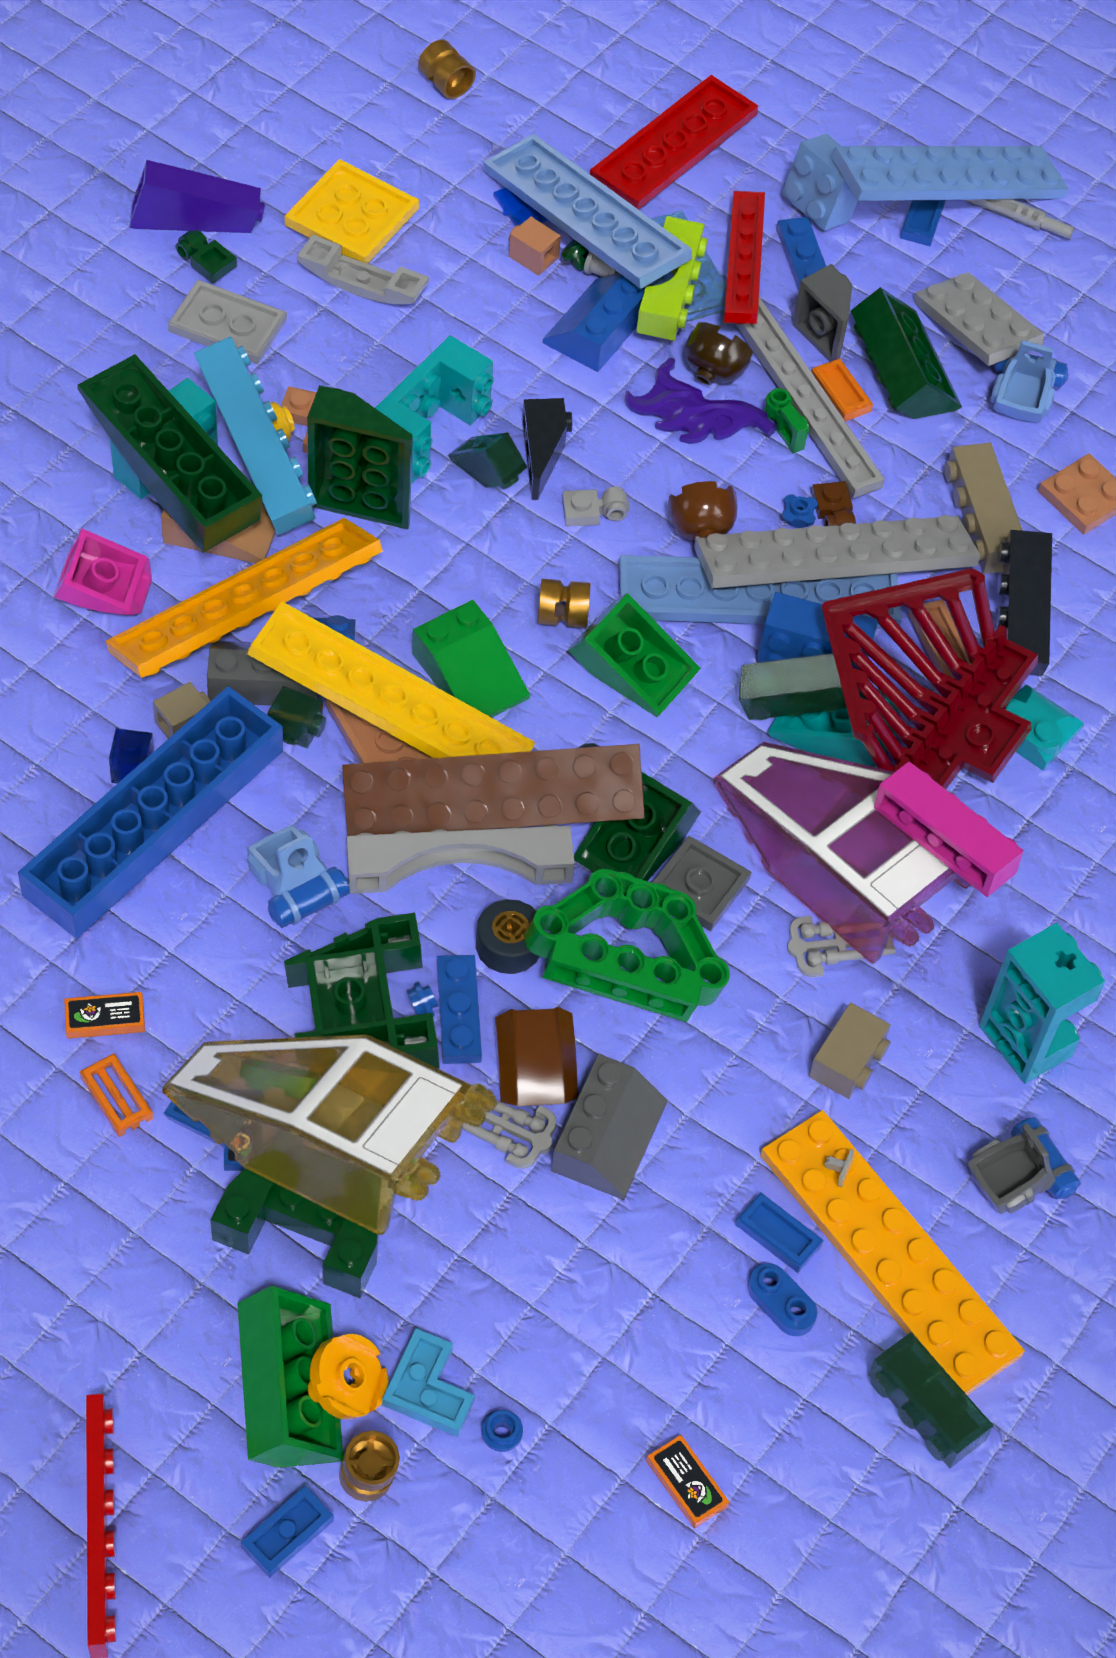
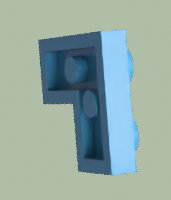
M415 1328L382 1398V1406L458 1437L473 1406L475 1395L439 1380L453 1351L454 1343Z

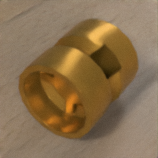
M444 39L436 40L428 45L420 55L418 68L429 80L434 82L436 88L446 98H458L465 94L473 85L476 78V70L458 53L449 41Z
M541 578L538 624L557 626L560 621H565L567 627L587 628L591 583L571 581L568 586H564L561 580ZM566 601L565 606H564V605H561V604H559V603H556V602Z
M373 1430L361 1432L352 1438L346 1447L339 1470L340 1484L349 1496L355 1500L368 1502L377 1500L387 1493L392 1485L400 1461L398 1447L392 1438L382 1432Z

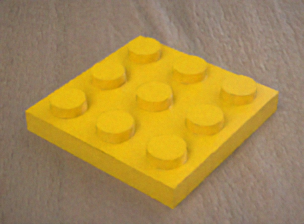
M339 159L284 216L285 225L309 238L315 235L340 244L342 255L368 264L419 209V199Z

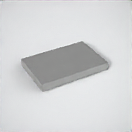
M197 280L169 321L168 332L206 346L231 336L236 347L243 346L250 362L258 365L287 321V312Z

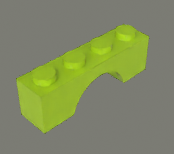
M666 216L663 228L691 248L692 259L672 270L671 273L674 277L669 281L659 285L646 286L639 309L636 333L675 341L678 329H685L689 309L684 307L685 304H692L695 285H691L692 280L698 281L702 262L698 261V257H705L708 245V238H703L705 224Z

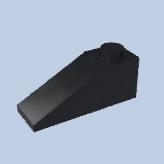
M564 398L524 399L522 427L531 500L539 499L565 447L566 433L572 432V413L566 412Z

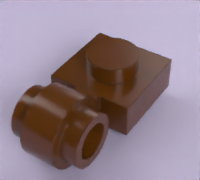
M845 481L812 484L811 496L818 503L815 510L818 519H824V526H841L844 523L856 524L855 515L852 512L853 505Z

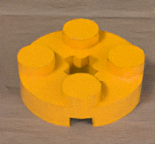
M352 1333L322 1342L316 1350L310 1366L311 1381L308 1384V1393L311 1399L320 1403L332 1416L343 1420L363 1417L369 1412L376 1410L382 1404V1398L388 1388L386 1367L381 1369L380 1361L376 1357L381 1355L377 1347L367 1338ZM348 1367L351 1369L350 1376L355 1379L354 1384L348 1385L344 1379V1370H347Z

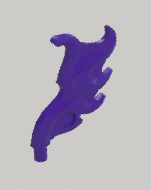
M674 358L667 359L659 366L656 372V383L647 394L633 396L629 391L625 393V403L630 410L641 415L661 417L664 421L655 422V428L670 432L687 431L688 434H681L680 441L688 444L701 442L710 433L714 434V439L716 440L725 439L748 426L758 427L768 437L777 430V426L767 418L768 413L760 408L739 400L705 399L702 395V390L672 377L669 372L675 368Z

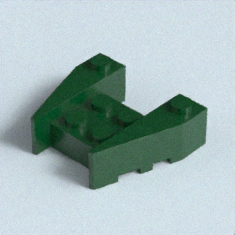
M415 912L376 918L365 923V928L350 935H347V933L341 934L333 938V943L313 952L310 949L284 961L288 988L309 985L316 1029L315 1031L295 1033V1041L367 1038L431 1070L440 1068L433 1014L426 1013L393 1018L386 973L423 968L421 943ZM347 1047L297 1049L298 1060L333 1065ZM365 1052L352 1067L395 1074L409 1073L368 1052Z
M288 1125L227 1186L210 1219L212 1240L249 1255L265 1221L331 1246L323 1263V1284L361 1298L377 1263L385 1172L372 1165L367 1167L304 1143L307 1133Z

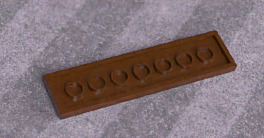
M640 743L342 765L347 836H356L360 833H371L373 835L394 834L399 831L421 833L438 829L464 831L645 818Z

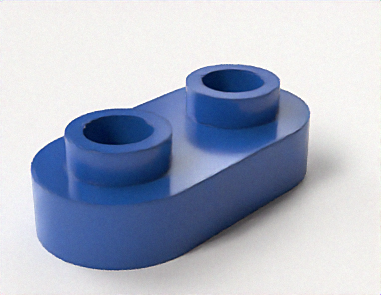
M767 1263L756 1267L752 1271L748 1282V1293L751 1299L784 1333L790 1336H803L810 1332L817 1318V1307L814 1301L780 1266ZM771 1278L776 1282V1285L768 1286L764 1283L763 1279ZM799 1307L803 1310L804 1314L795 1315L792 1313L791 1308Z

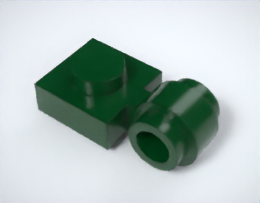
M189 230L178 238V243L175 245L178 254L184 260L190 259L191 266L211 283L216 282L237 267V258L215 239L208 243L205 235L199 230Z

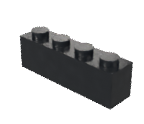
M1010 530L1005 542H1000L998 550V562L1004 564L1003 574H999L997 583V594L1003 595L1002 606H999L997 610L996 626L1002 625L1006 627L1007 640L1038 654V663L1029 675L1043 676L1050 660L1052 533Z

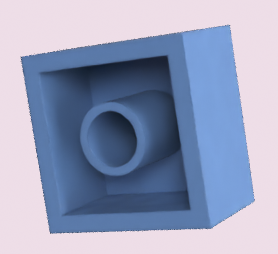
M827 133L800 143L781 193L824 231L850 222L858 202L831 158L834 148L841 145Z

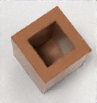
M529 217L524 223L512 229L509 235V257L539 276L559 259L561 235L533 217Z

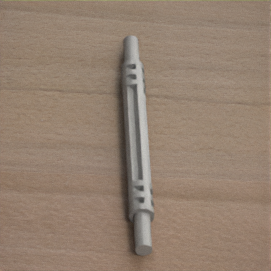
M1013 199L965 200L1040 231L1042 228L1067 239H1071L1075 227L1048 217L1046 212Z

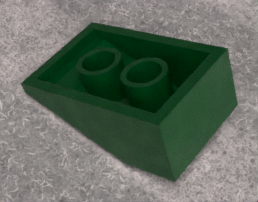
M642 772L645 818L595 822L574 854V861L593 873L599 869H609L616 872H626L635 878L648 881L682 843L701 811L691 801Z

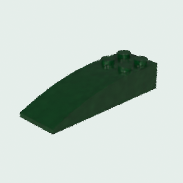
M136 354L77 385L78 391L118 451L159 504L203 553L260 521L262 494Z

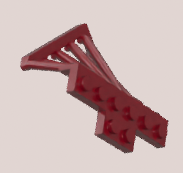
M970 568L824 602L822 604L823 617L853 737L862 741L879 772L893 774L906 763L911 762L918 769L926 772L944 789L948 788L961 768L994 783L1031 731L1030 721L1006 710L1005 707L1038 663V654L1007 640L1006 627L1000 625L996 631L994 630L984 574ZM972 590L983 648L976 641L959 598V592ZM939 597L946 602L970 664L958 658L925 608L924 600ZM903 605L911 611L954 678L940 672L888 613L889 608ZM867 614L875 618L883 630L941 695L921 686L853 621V616ZM861 649H862L870 658H872L893 680H895V681H896L915 701H917L926 711H924V710H922V709H920V708L914 706V705L912 704V702H911V701L885 676V674L861 651ZM851 661H852L860 670L853 668ZM875 686L917 729L908 726L902 720V718L891 707V705L886 701V699L880 694V692L875 688ZM859 691L866 699L860 698ZM887 724L907 747H903L900 745V743L893 735ZM874 732H875V734L878 736V738L880 739V741L882 742V744L884 745V747H885L886 750L889 752V754L891 755V757L893 758V760L895 761V763H896L897 765H892V764H891V762L889 761L887 755L885 754L884 750L882 749L880 743L878 742L877 738L875 737Z

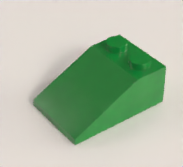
M628 593L611 603L568 650L592 676L655 717L660 716L701 669Z
M473 599L413 629L412 655L435 685L444 692L491 718L530 699V693L494 625Z

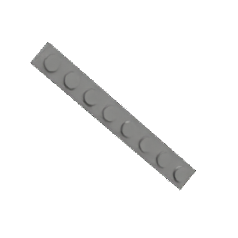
M759 297L757 324L735 323L778 388L789 392L792 397V405L799 415H803L806 418L810 435L841 481L846 482L851 496L856 498L883 488L884 477Z

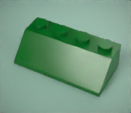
M270 1286L238 1302L248 1460L277 1468L342 1461L344 1456L341 1421L339 1418L329 1414L320 1403L313 1401L308 1393V1384L311 1381L310 1366L312 1358L322 1342L333 1338L331 1304L275 1286Z

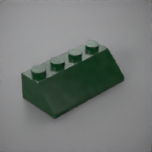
M879 287L850 311L856 322L853 325L860 338L865 341L867 346L865 353L878 369L876 373L877 379L887 389L890 395L887 400L894 411L897 413L903 412L912 419L958 411L962 407L916 310Z

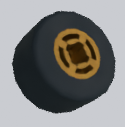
M509 899L494 902L483 910L477 922L475 948L480 960L488 968L499 973L516 974L526 971L536 964L539 956L533 954L524 942V934L536 910L531 905L520 900Z

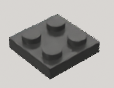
M688 836L652 883H661L670 889L687 894L696 905V917L701 926L712 931L749 882L752 872L695 838Z

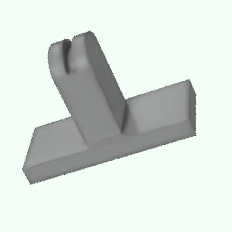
M850 1149L846 1161L828 1156L824 1166L827 1169L841 1173L838 1179L839 1187L843 1186L853 1162L854 1150Z

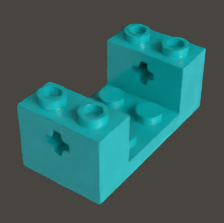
M451 335L375 407L413 435L411 484L418 477L423 478L431 467V421L427 420V417H432L440 407L471 426L480 416L484 417L489 412L493 403L491 399L492 385L494 383L493 360Z
M1055 923L1007 950L979 1028L1023 1083L1026 1084L1073 1056L1080 1037L1074 1024L1066 1018L1097 1001L1106 981L1099 967L1095 963L1090 962L1080 951L1075 938L1071 934L1066 933L1058 923Z

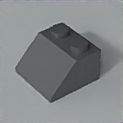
M832 264L801 280L792 324L829 362L839 359L841 356L849 319L852 283L846 275L840 273Z

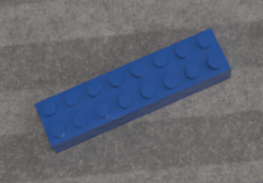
M227 686L18 871L22 896L77 939L283 752V726L231 687Z

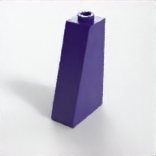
M146 160L132 201L129 227L151 230L251 233L255 221L261 222L265 203L260 202L261 188Z

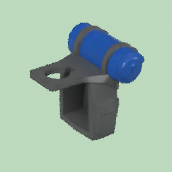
M1036 1117L1027 1118L1017 1123L1010 1133L1011 1138L1002 1142L997 1139L989 1142L988 1145L972 1154L973 1159L967 1163L982 1193L1000 1215L1006 1212L1012 1214L1032 1203L1035 1200L1036 1194L1046 1190L1056 1200L1068 1198L1081 1185V1181L1075 1174V1169L1071 1164H1068L1050 1138L1047 1128L1042 1126Z

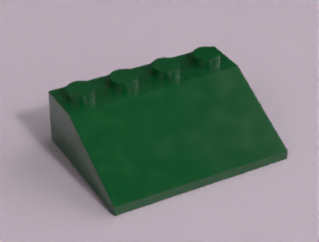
M319 385L307 416L308 484L317 504L311 507L408 530L411 509L413 435L355 393Z

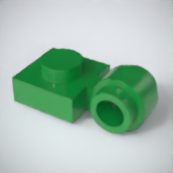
M782 388L773 389L766 396L765 412L768 413V417L771 420L777 421L776 431L793 454L804 450L807 434L809 433V425L803 415H799L792 405V397L787 390Z

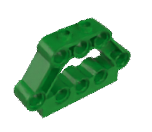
M609 869L596 870L591 874L585 885L555 905H547L538 909L524 934V942L527 948L533 954L546 958L542 978L684 1022L689 1020L697 1006H708L714 1003L730 979V970L727 964L717 957L696 917L697 911L694 901L683 892L670 889L661 883H651L635 878L626 872H616ZM611 916L618 918V921L629 929L636 930L642 927L653 929L662 939L670 957L660 956L653 959L645 956L639 948L633 945L626 944L615 947L608 945L607 941L597 934L589 933L579 936L576 933L598 918ZM543 929L550 931L552 934L545 932ZM584 955L589 956L592 960L587 959ZM656 977L662 979L665 983L659 981Z

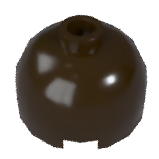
M698 322L690 333L685 346L686 360L689 367L695 372L694 377L699 382L711 386L712 383L727 384L733 382L748 368L753 354L752 349L737 335H734L731 340L718 333L720 326L707 322Z

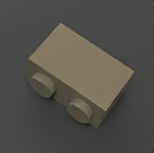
M850 1002L815 1056L809 1078L850 1099L856 1088L861 1090L865 1088L873 1073V1069L869 1067L874 1059L881 1061L887 1053L891 1041L886 1038L891 1024Z

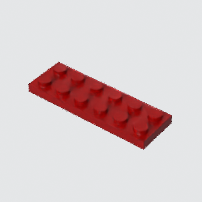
M710 75L592 167L590 175L639 210L753 119L758 113L759 105L713 75Z

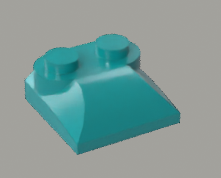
M1027 684L1005 707L1006 710L1031 722V731L1016 753L1043 771L1085 724Z

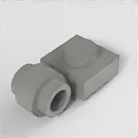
M620 487L606 489L601 499H598L597 489L563 491L562 494L566 527L600 525V515L607 516L611 521H620L627 516L630 510L628 495Z

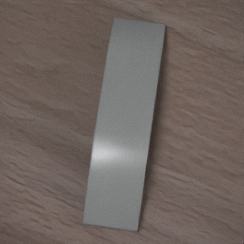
M315 235L309 238L297 255V260L303 266L328 283L356 296L389 304L415 303L429 282L428 276L399 266L395 273L342 255L340 244Z

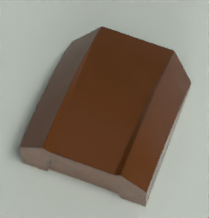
M560 1007L536 1010L510 1009L495 1017L494 1036L501 1102L515 1106L565 1104L578 1098L573 1014Z

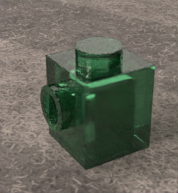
M282 686L267 713L269 717L283 726V742L290 745L296 744L307 749L314 736L318 738L321 736L326 724V717L323 716L322 700Z

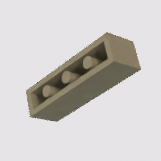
M992 443L952 447L949 461H946L944 465L945 477L948 482L951 481L955 506L961 509L963 515L962 523L980 553L979 564L982 573L1003 572L1004 563L998 562L999 544L1001 541L1005 542L1010 530H1022Z

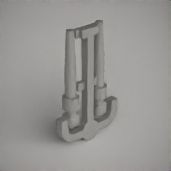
M811 916L796 918L791 923L789 930L791 940L788 943L787 952L795 958L798 970L808 977L824 976V969L821 964L824 962L826 965L838 964V961L896 954L888 919L839 923L825 921L814 925ZM801 927L800 931L804 939L813 938L817 934L819 937L831 936L832 933H834L835 939L805 942L799 938L798 928ZM881 927L882 930L879 935L843 938L842 932ZM884 944L885 948L846 950L849 947ZM806 952H809L807 956L809 966L805 963L804 955L806 954Z
M465 1086L456 1093L443 1119L474 1136L495 1145L497 1150L505 1154L509 1153L506 1163L519 1169L531 1167L537 1161L540 1154H545L551 1150V1136L556 1129L554 1113L539 1105L535 1116L532 1118L530 1117L531 1114L520 1108L516 1110ZM466 1096H468L476 1100L477 1102L489 1107L490 1109L502 1114V1116L499 1117L464 1099ZM460 1109L495 1127L490 1132L454 1115ZM543 1119L547 1120V1122H548L546 1128H545V1121H544ZM528 1126L530 1131L522 1127ZM502 1130L531 1143L532 1150L529 1155L527 1146L521 1143L514 1144V1140L505 1135L499 1136Z

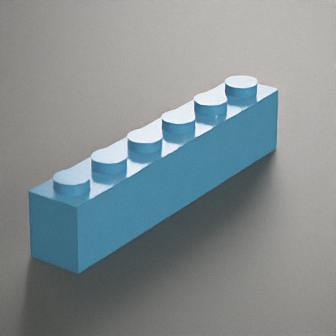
M230 336L194 352L199 367L216 400L217 406L257 490L262 494V502L277 535L316 519L311 507L317 504L309 484L302 487L298 479L304 474L296 457L288 458L285 450L290 448V444L283 429L281 428L276 431L272 424L273 421L277 420V417L269 400L263 403L259 394L264 392V389L257 374L249 375L246 369L247 366L251 365V362L244 347L240 346L237 348Z

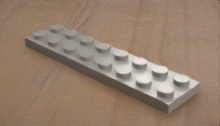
M950 515L923 519L909 518L897 521L879 520L872 523L859 524L844 523L841 526L814 525L809 528H779L771 531H744L733 534L714 533L710 534L707 538L695 536L694 549L712 588L978 566L980 553L959 516Z

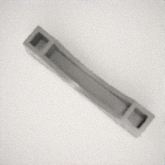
M544 825L542 827H512L464 831L438 829L421 833L399 831L394 834L373 835L371 833H360L356 836H347L346 856L350 894L387 892L400 881L417 872L436 866L456 863L483 864L501 868L517 874L535 885L572 883L575 863L570 826Z

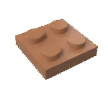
M1090 453L1040 483L1038 492L1083 535L1116 515V478Z

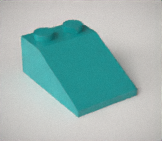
M796 682L768 731L770 737L821 759L876 771L877 767L862 741L853 737L841 686ZM877 689L880 692V694L886 699V701L891 705V707L901 717L899 710L879 689ZM859 691L860 698L866 699ZM887 724V726L889 727V729L891 730V732H892L893 735L895 736V732H894V731L890 728V726ZM874 732L875 737L877 738V740H878V742L880 743L882 749H883L884 752L886 753V751H887L886 748L884 747V745L882 744V742L880 741V739L878 738V736H877V735L875 734V732Z

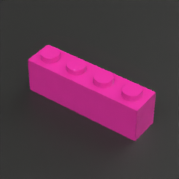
M911 762L906 763L879 784L874 809L984 896L989 897L1017 873L1024 850L1014 840L1006 837L994 828L983 816L976 814L962 803L956 795L949 793L926 772L921 771Z

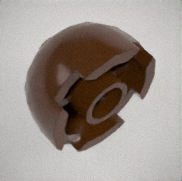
M715 481L696 482L682 486V494L676 497L671 494L668 499L669 516L672 525L680 536L692 542H695V536L707 538L710 534L714 533L727 534L733 528L737 518V496L735 490L730 485L726 489L717 488Z

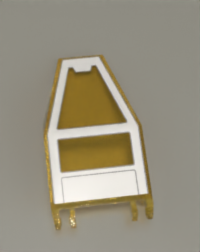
M369 1035L204 1042L162 1088V1093L194 1122L200 1120L211 1131L210 1137L218 1144L224 1142L235 1153V1160L244 1168L378 1235H383L389 1228L395 1194L407 1199L411 1198L412 1200L421 1201L429 1192L428 1186L436 1184L441 1177L439 1168L432 1162L429 1163L428 1160L422 1158V1155L437 1136L448 1142L455 1143L461 1136L463 1123L479 1127L486 1119L485 1113H490L497 1105V1099L490 1089L487 1090L480 1083L470 1085Z

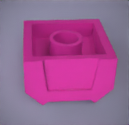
M81 528L65 559L54 591V598L100 612L122 615L142 613L152 582L149 558Z

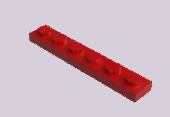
M733 192L724 323L757 324L765 192Z
M103 1394L86 1395L87 1645L90 1658H108V1643L116 1642L115 1615L108 1616V1600L116 1599L115 1573H107V1557H115V1532L107 1531V1516L115 1515L114 1489H107V1475L114 1474L115 1469L114 1449H106V1434H114L113 1408L106 1409Z

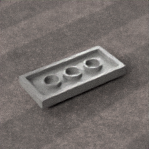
M969 272L959 274L954 278L915 292V304L988 366L1017 354L1022 340L1043 345V332Z

